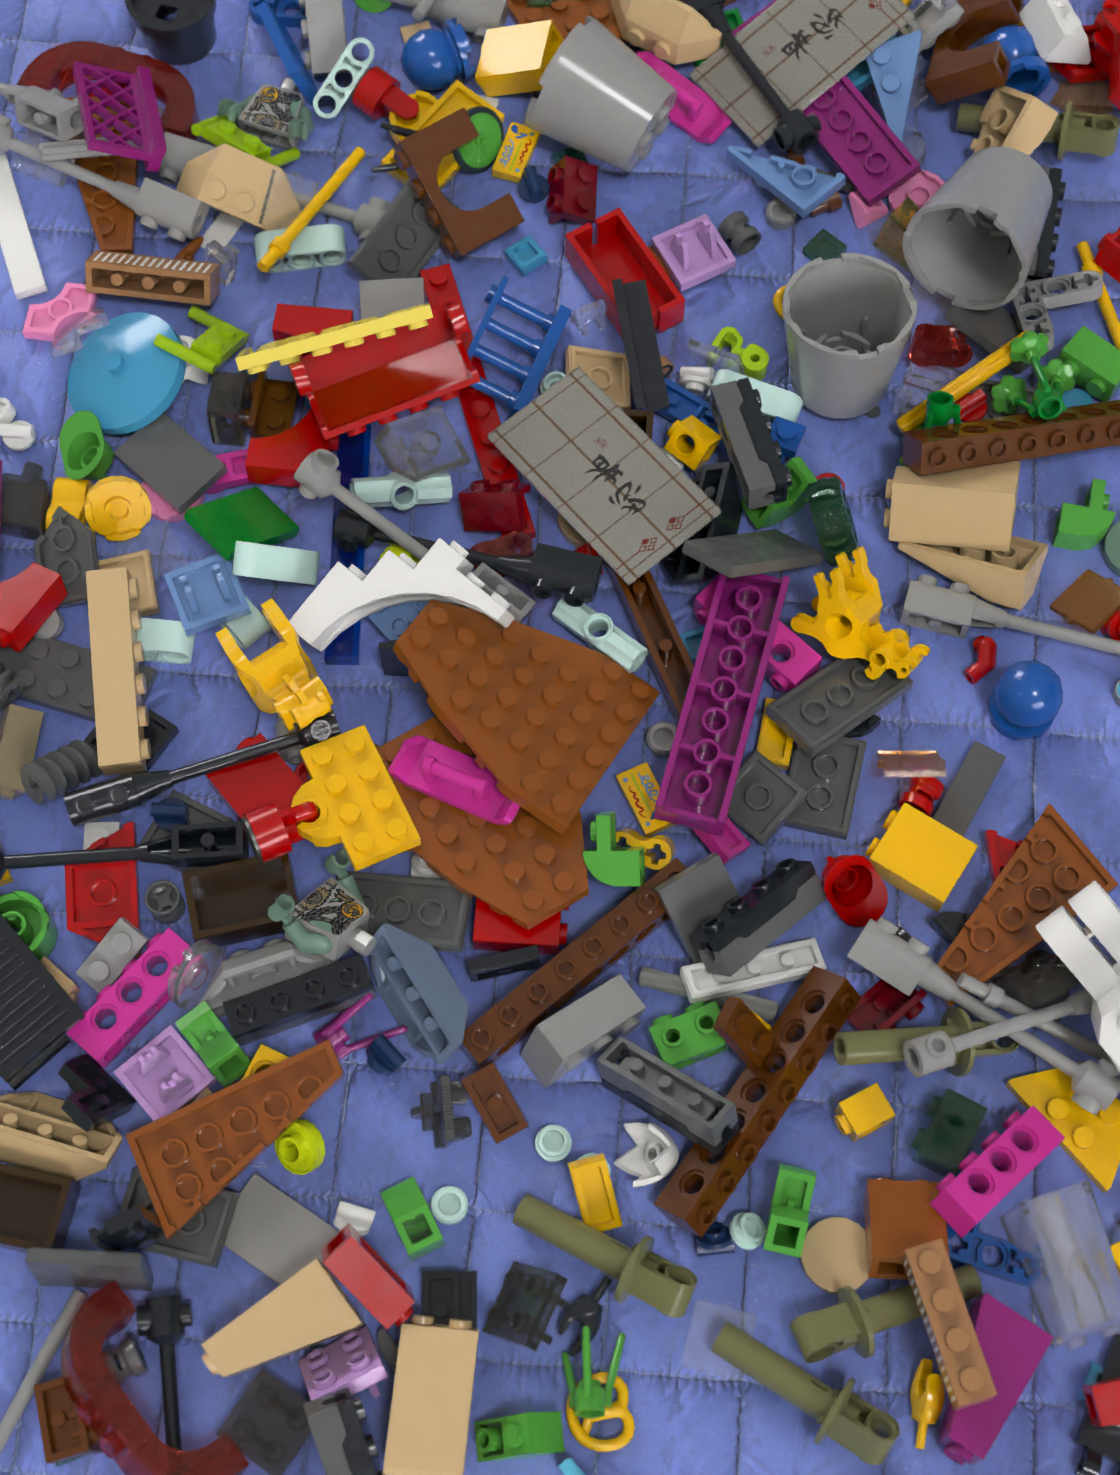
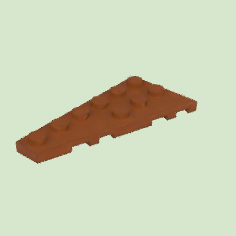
M67 97L66 99L73 100L78 97ZM91 97L97 103L101 101L97 97ZM123 100L118 101L127 109L131 108V106H129ZM109 106L105 108L114 116L118 114ZM96 113L91 115L101 123L105 121ZM127 120L122 121L129 128H135V126H133ZM114 127L109 128L116 135H122ZM84 129L80 134L69 140L85 139ZM117 155L70 159L71 163L110 180L121 181L138 187L139 160ZM76 179L100 250L134 254L135 212L114 198L111 193Z
M1049 803L937 965L956 983L962 973L987 983L1045 941L1035 926L1063 905L1074 918L1078 917L1068 900L1095 880L1109 894L1119 884ZM959 987L960 989H962V990L965 991L966 993L972 994V993L966 991L965 989ZM939 997L946 1008L954 1007L957 1004L952 1000L948 1001Z
M329 1039L125 1135L166 1239H171L345 1076L336 1051Z

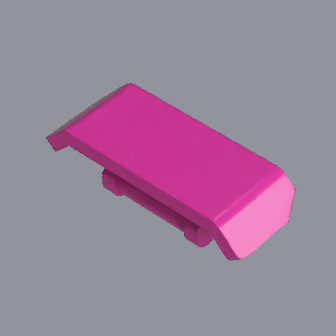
M650 51L637 52V55L678 91L675 104L668 117L670 122L699 143H714L731 124L732 119L711 99L709 94Z
M421 735L405 740L389 767V773L403 785L497 825L510 824L520 808L518 804L500 792L496 787L498 780L487 767L481 769L474 761L475 758Z

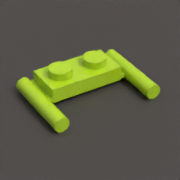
M216 115L191 126V131L195 136L202 135L204 139L217 147L225 143L277 167L300 158V151L295 147L270 156L272 148L262 143L258 137L249 135L238 128L234 122L228 120L226 115Z
M192 306L188 312V317L209 327V329L192 342L190 349L160 333L157 334L153 345L212 375L216 368L223 364L242 345H246L250 334Z

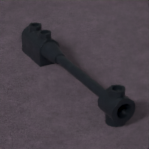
M678 0L694 8L710 23L712 28H717L722 33L721 41H723L779 116L780 120L777 128L773 130L774 141L779 150L786 152L791 149L795 154H802L811 149L818 141L819 132L821 131V123L815 114L806 116L801 109L789 110L732 34V29L723 11L725 0Z
M351 508L339 511L335 521L333 539L338 542L341 550L353 553L358 547L368 549L375 541L400 546ZM410 535L428 550L436 542ZM542 543L537 544L533 556H496L464 548L469 553L465 559L471 564L480 565L483 562L490 568L496 569L497 572L526 584L528 588H532L531 592L537 598L548 599L551 593L564 596V601L573 607L582 606L584 601L593 603L601 581L603 558Z
M332 709L327 714L315 718L311 724L302 730L298 726L295 732L172 771L131 772L64 793L65 805L74 827L143 806L146 801L172 788L174 784L300 744L307 748L341 734L340 728Z
M242 821L173 825L171 826V836L131 847L5 855L0 848V880L7 869L134 860L176 866V868L213 866L249 858V842Z
M182 1295L157 1296L144 1300L145 1305H138L136 1307L137 1329L139 1337L147 1336V1340L159 1346L168 1475H184L175 1343L185 1336V1327L193 1326L191 1303L183 1304Z

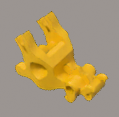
M857 547L852 552L855 564L848 559L845 552L838 553L835 559L839 567L834 568L830 572L832 585L825 578L823 571L813 576L818 595L812 600L811 606L818 614L815 617H811L805 613H798L791 619L790 625L792 629L797 633L817 638L831 656L841 659L861 658L869 661L870 665L865 669V674L870 679L875 680L879 678L889 668L896 671L897 678H906L921 663L923 657L930 653V648L924 644H917L910 648L909 636L902 629L883 630L879 622L883 603L878 580L869 570L864 547Z
M271 598L261 604L263 615L280 640L275 646L249 661L226 627L215 634L256 706L262 712L269 714L277 713L288 732L295 729L293 723H297L302 730L311 724L315 718L332 710L330 706L334 703L326 686L318 677L311 659L302 649L299 643V636L294 627Z

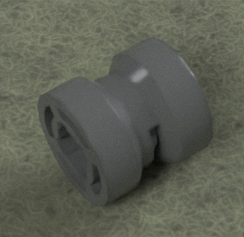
M736 211L727 216L720 224L718 230L725 240H730L731 248L739 256L752 251L759 244L762 236L754 226L749 225V219L743 211Z
M165 880L157 881L146 890L145 904L156 921L162 924H172L182 918L186 909L185 900L175 884Z
M134 1337L122 1341L120 1347L113 1351L107 1349L97 1354L100 1369L111 1389L123 1385L125 1379L132 1375L138 1377L148 1372L147 1363Z

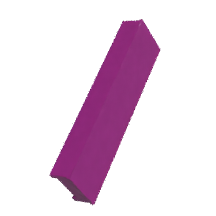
M720 573L656 801L654 819L722 836L790 577L783 575V579L764 574L729 578Z

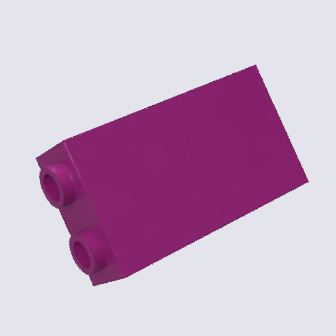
M984 1293L973 1301L968 1313L998 1395L991 1400L954 1411L948 1395L937 1442L945 1447L942 1453L962 1466L965 1462L973 1464L984 1460L1054 1338L988 1293Z

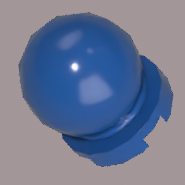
M456 17L444 21L443 32L433 28L419 30L404 45L400 58L402 71L414 86L425 91L441 90L450 85L457 74L464 81L475 77L477 71L476 64L470 65L467 57V52L472 51L463 26L461 23L457 24Z
M1016 24L997 28L986 37L983 45L999 41L1011 64L1007 82L1004 86L1037 97L1047 88L1051 77L1049 66L1040 57L1032 35L1025 28ZM995 88L989 89L991 95H992V93H993V91H994Z
M1037 660L1018 661L1009 666L1000 674L987 701L992 726L1001 735L1014 741H1018L1020 738H1040L1051 727L1063 703V689L1060 677L1049 665Z

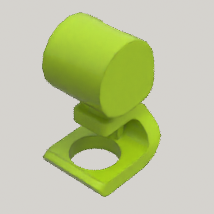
M734 327L722 328L710 346L708 363L711 366L714 365L723 348L731 346L729 361L732 363L738 362L740 365L739 374L762 381L765 378L769 363L767 351L756 344H749L746 348H742L743 338Z

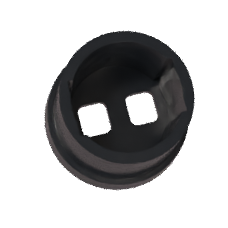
M125 0L127 10L134 24L141 31L149 52L157 60L169 65H188L201 60L212 50L216 41L214 16L216 0ZM177 12L175 19L173 21L162 20L163 18L171 14H175Z

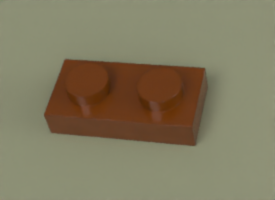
M728 996L713 1028L748 1067L760 1069L775 1037L741 998Z
M494 1060L461 1077L465 1089L496 1144L529 1127V1122Z

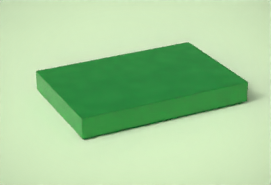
M257 486L189 508L183 517L226 561L234 559L236 541L274 545L296 537L300 529Z

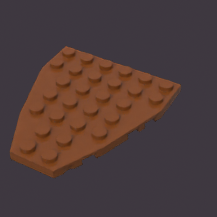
M433 599L428 602L393 647V651L400 662L408 668V674L413 682H420L428 695L426 702L431 710L460 744L466 742L477 755L474 761L481 769L487 767L498 780L496 787L500 792L561 835L660 694L657 689L632 672L629 674L619 664L601 652L514 620L505 628L483 613Z
M437 716L376 748L388 773L389 767L403 742L417 735H421L475 759L477 757L466 742L460 744ZM389 773L421 838V845L407 851H413L426 862L430 869L460 892L469 897L475 896L489 904L490 909L500 915L510 916L516 924L527 930L589 895L587 867L583 858L585 847L580 809L562 835L522 807L519 808L510 824L497 825L407 787Z

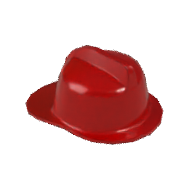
M857 854L840 855L835 858L832 856L826 857L827 864L821 874V883L827 900L838 916L847 925L856 928L865 927L870 919L877 921L887 906L888 891L871 862L864 856Z

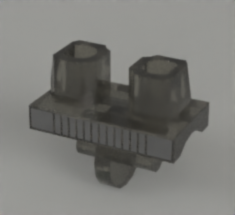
M439 1075L437 1081L429 1084L430 1093L420 1094V1106L410 1109L412 1119L422 1120V1131L433 1130L434 1149L446 1148L451 1143L465 1140L472 1135L470 1118L453 1116V1106H463L468 1103L469 1094L462 1082L451 1081L450 1075Z

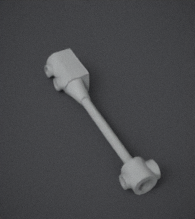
M421 0L385 1L415 9ZM436 0L426 16L440 22L441 25H443L444 21L456 17L457 24L461 23L464 31L474 33L473 39L483 44L487 29L505 27L509 14L507 0Z
M0 82V95L15 106L18 124L63 143L83 131L78 98L73 100L66 99L55 88L47 91L34 85L22 86Z
M0 114V156L10 149L109 192L114 198L141 217L140 224L156 231L159 225L168 228L167 235L181 242H185L186 237L196 238L201 231L210 206L204 202L147 177L144 178L140 188L125 182L110 180L67 160L43 162L39 156V148L14 138V131L12 126H10L11 119Z
M165 131L164 137L167 150L158 171L160 173L159 179L166 184L175 186L178 179L181 178L188 161L216 147ZM292 191L298 206L303 208L314 198ZM371 197L369 204L363 203L357 210L326 202L318 212L352 222L355 233L360 235L358 240L362 243L390 205V202L382 198Z
M317 449L303 460L294 474V479L300 483L299 492L304 497L315 499L318 496L322 499L333 495L419 560L429 551L340 484L341 472L337 469L339 460L335 454L326 449ZM483 562L473 572L476 577L485 583L482 590L489 596L495 591L510 604L507 611L515 617L514 621L523 623L537 602Z
M926 574L919 575L917 581L910 580L899 622L900 624L965 639L970 626L1007 627L1120 655V641L1007 614V611L976 598V595L969 594L970 587L964 583H952L950 589L937 586L938 580Z
M882 916L877 922L873 919L869 920L847 954V957L910 996L917 985L945 1000H952L989 1025L1008 1020L960 989L957 983L932 960L933 958L927 955L930 950L928 945L913 936L908 942L896 935L899 927ZM1026 1030L1007 1035L1071 1077V1090L1074 1092L1071 1100L1090 1113L1097 1115L1100 1109L1103 1111L1107 1110L1120 1091L1119 1071L1113 1063L1102 1057L1099 1063L1091 1059L1082 1064H1077Z
M1083 987L1066 998L1065 1001L953 1038H949L944 1031L938 1030L905 1041L903 1055L906 1065L916 1077L925 1076L951 1067L955 1063L956 1052L1067 1015L1091 1014L1093 997Z

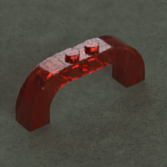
M91 41L68 42L52 47L37 56L26 67L17 85L22 86L34 85L47 91L55 88L62 93L66 88L75 84L72 70L75 61L135 74L137 66L150 68L156 99L166 105L160 118L163 132L165 133L166 131L195 141L197 139V136L191 131V126L200 122L190 83L179 70L149 55H140L126 51L121 47H112ZM84 75L91 81H97L91 76Z
M115 1280L96 1291L82 1305L65 1337L61 1352V1372L65 1388L77 1407V1414L84 1425L90 1426L95 1432L104 1454L109 1458H113L125 1475H242L249 1466V1462L227 1433L208 1446L195 1451L173 1449L156 1437L111 1375L102 1356L103 1342L125 1329L136 1309Z

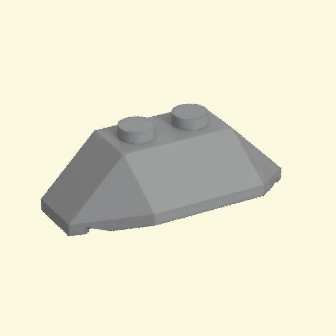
M282 938L274 939L265 943L264 948L252 952L250 950H241L229 956L230 959L222 961L198 1005L205 1000L216 1016L221 1017L226 1015L223 1003L336 963V960L332 961L321 955L300 952L292 941H284Z

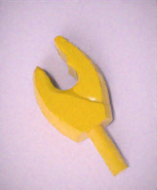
M930 1359L921 1360L914 1375L910 1391L911 1418L918 1421L915 1448L925 1449L928 1424H936L944 1406L943 1380L940 1375L932 1374L933 1364Z

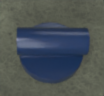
M535 166L525 167V176L518 184L519 195L529 202L543 200L549 192L548 181L543 176L537 174Z
M171 797L163 799L159 803H152L150 815L154 817V821L160 829L172 832L171 826L186 825L189 819L188 805L182 800Z
M383 1033L366 1049L367 1063L378 1074L392 1075L407 1060Z
M713 1222L702 1238L696 1235L697 1257L735 1253L734 1241L730 1235L729 1227L720 1222Z

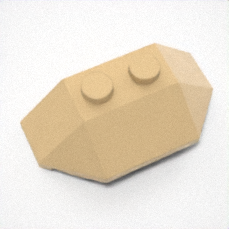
M611 0V6L622 38L634 46L650 51L659 59L677 65L714 58L719 52L722 33L717 28H712L710 23L694 8L678 0Z
M225 143L188 161L176 188L181 193L200 200L218 211L264 231L287 229L301 213L282 168Z
M35 1091L10 1093L0 1096V1160L4 1163L77 1181L106 1169L122 1144V1136L119 1132H116L111 1122L105 1123L86 1133L61 1109L65 1102L62 1099Z

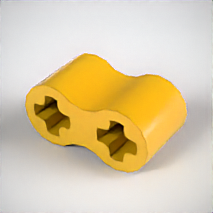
M59 476L55 479L52 501L46 514V530L53 521L52 516L58 506L86 525L84 499L89 489L93 486L91 480H72L68 477Z
M622 828L616 831V842L625 837L627 838L626 844L632 847H645V866L652 870L664 868L676 855L674 841L668 836L644 837L631 828ZM658 844L661 845V851L666 853L659 860L656 859V853L651 852V849Z

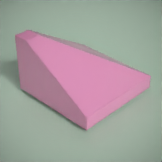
M850 192L848 195L854 222L858 229L880 219L890 211L882 200L869 207L858 192Z

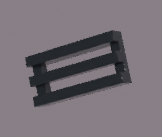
M537 945L467 960L471 982L539 968L540 955Z

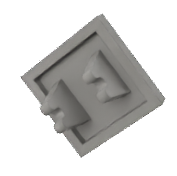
M924 0L911 12L914 18L903 26L900 31L903 35L921 30L920 53L922 50L929 49L945 29L956 25L965 11L957 0Z

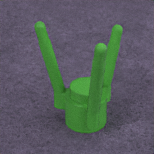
M585 1325L582 1328L583 1380L578 1382V1387H576L569 1354L567 1352L562 1353L563 1368L569 1390V1408L574 1409L576 1416L581 1418H598L605 1415V1408L612 1407V1392L623 1351L624 1333L618 1335L605 1388L601 1387L599 1380L592 1379L589 1326Z

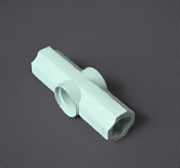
M394 471L387 476L351 478L350 492L372 508L394 506L399 510H408L418 504L450 502L452 498L451 476L448 472L408 475L403 471ZM407 486L404 493L395 495L398 488Z
M564 596L556 604L555 610L552 613L553 619L585 641L588 648L607 655L629 674L636 672L643 665L648 655L647 648L616 627L608 615L597 613L585 603L580 607L570 606L564 601ZM597 631H607V633L604 636H593V634Z

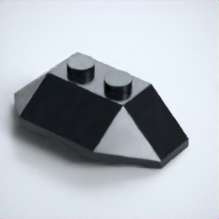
M731 462L702 465L697 471L698 476L691 483L721 514L687 540L737 534L743 510L734 465ZM684 543L661 560V563L677 584L706 582L720 574L685 555L682 552Z

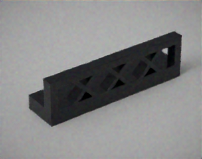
M622 278L612 280L636 409L654 412L670 409L646 280L623 284Z

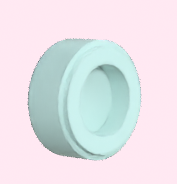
M445 1186L437 1190L433 1195L431 1210L436 1220L440 1223L455 1225L466 1217L468 1200L461 1189L455 1186Z

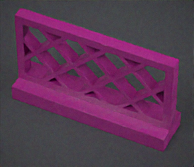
M75 61L72 70L87 150L142 160L147 171L158 173L167 146L150 68L137 66L135 74ZM84 75L91 76L97 81L93 83ZM115 82L127 84V88L123 89ZM105 86L114 94L110 96L101 88ZM92 93L101 101L97 103L88 95ZM123 100L125 103L131 106V108L127 109L118 101ZM109 106L118 114L114 116L105 108ZM96 113L105 121L101 123L91 115ZM127 120L133 126H135V128H129L122 121ZM114 127L116 130L122 133V135L117 136L109 128ZM100 134L109 142L97 140L95 136ZM131 140L140 148L132 147L126 142Z

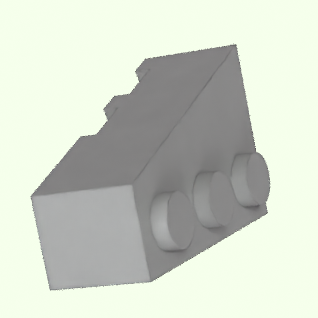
M299 0L300 7H305L306 19L301 20L303 39L309 38L310 51H304L306 70L312 69L314 77L328 76L347 47L343 1ZM341 70L336 75L350 74V72Z
M618 974L536 1025L520 1056L546 1089L569 1071L578 1067L588 1057L606 1049L613 1042V1039L621 1033L623 1036H626L634 1031L641 1024L638 1019L646 1009V1006L622 975Z

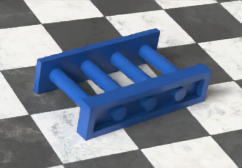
M503 275L499 286L492 284L484 300L489 303V307L467 350V354L470 360L473 355L517 377V381L522 383L519 392L515 390L510 392L480 377V382L470 385L505 403V407L510 409L506 421L510 422L527 409L572 310L560 305L555 315L552 313L546 315L503 293L509 280L508 277ZM498 304L542 326L541 330L546 332L544 339L537 338V340H534L492 319L491 316L496 305ZM484 330L529 351V356L534 358L532 365L525 364V366H522L478 344Z

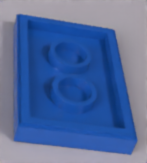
M263 2L256 9L288 75L313 106V100L318 90L311 75L306 70V65L290 33L268 3Z

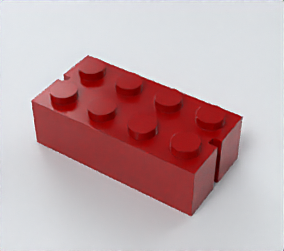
M620 208L595 219L596 244L592 245L593 226L590 222L565 234V257L622 339L623 336L612 280L622 278L623 284L646 280L654 327L659 333L684 321V297Z

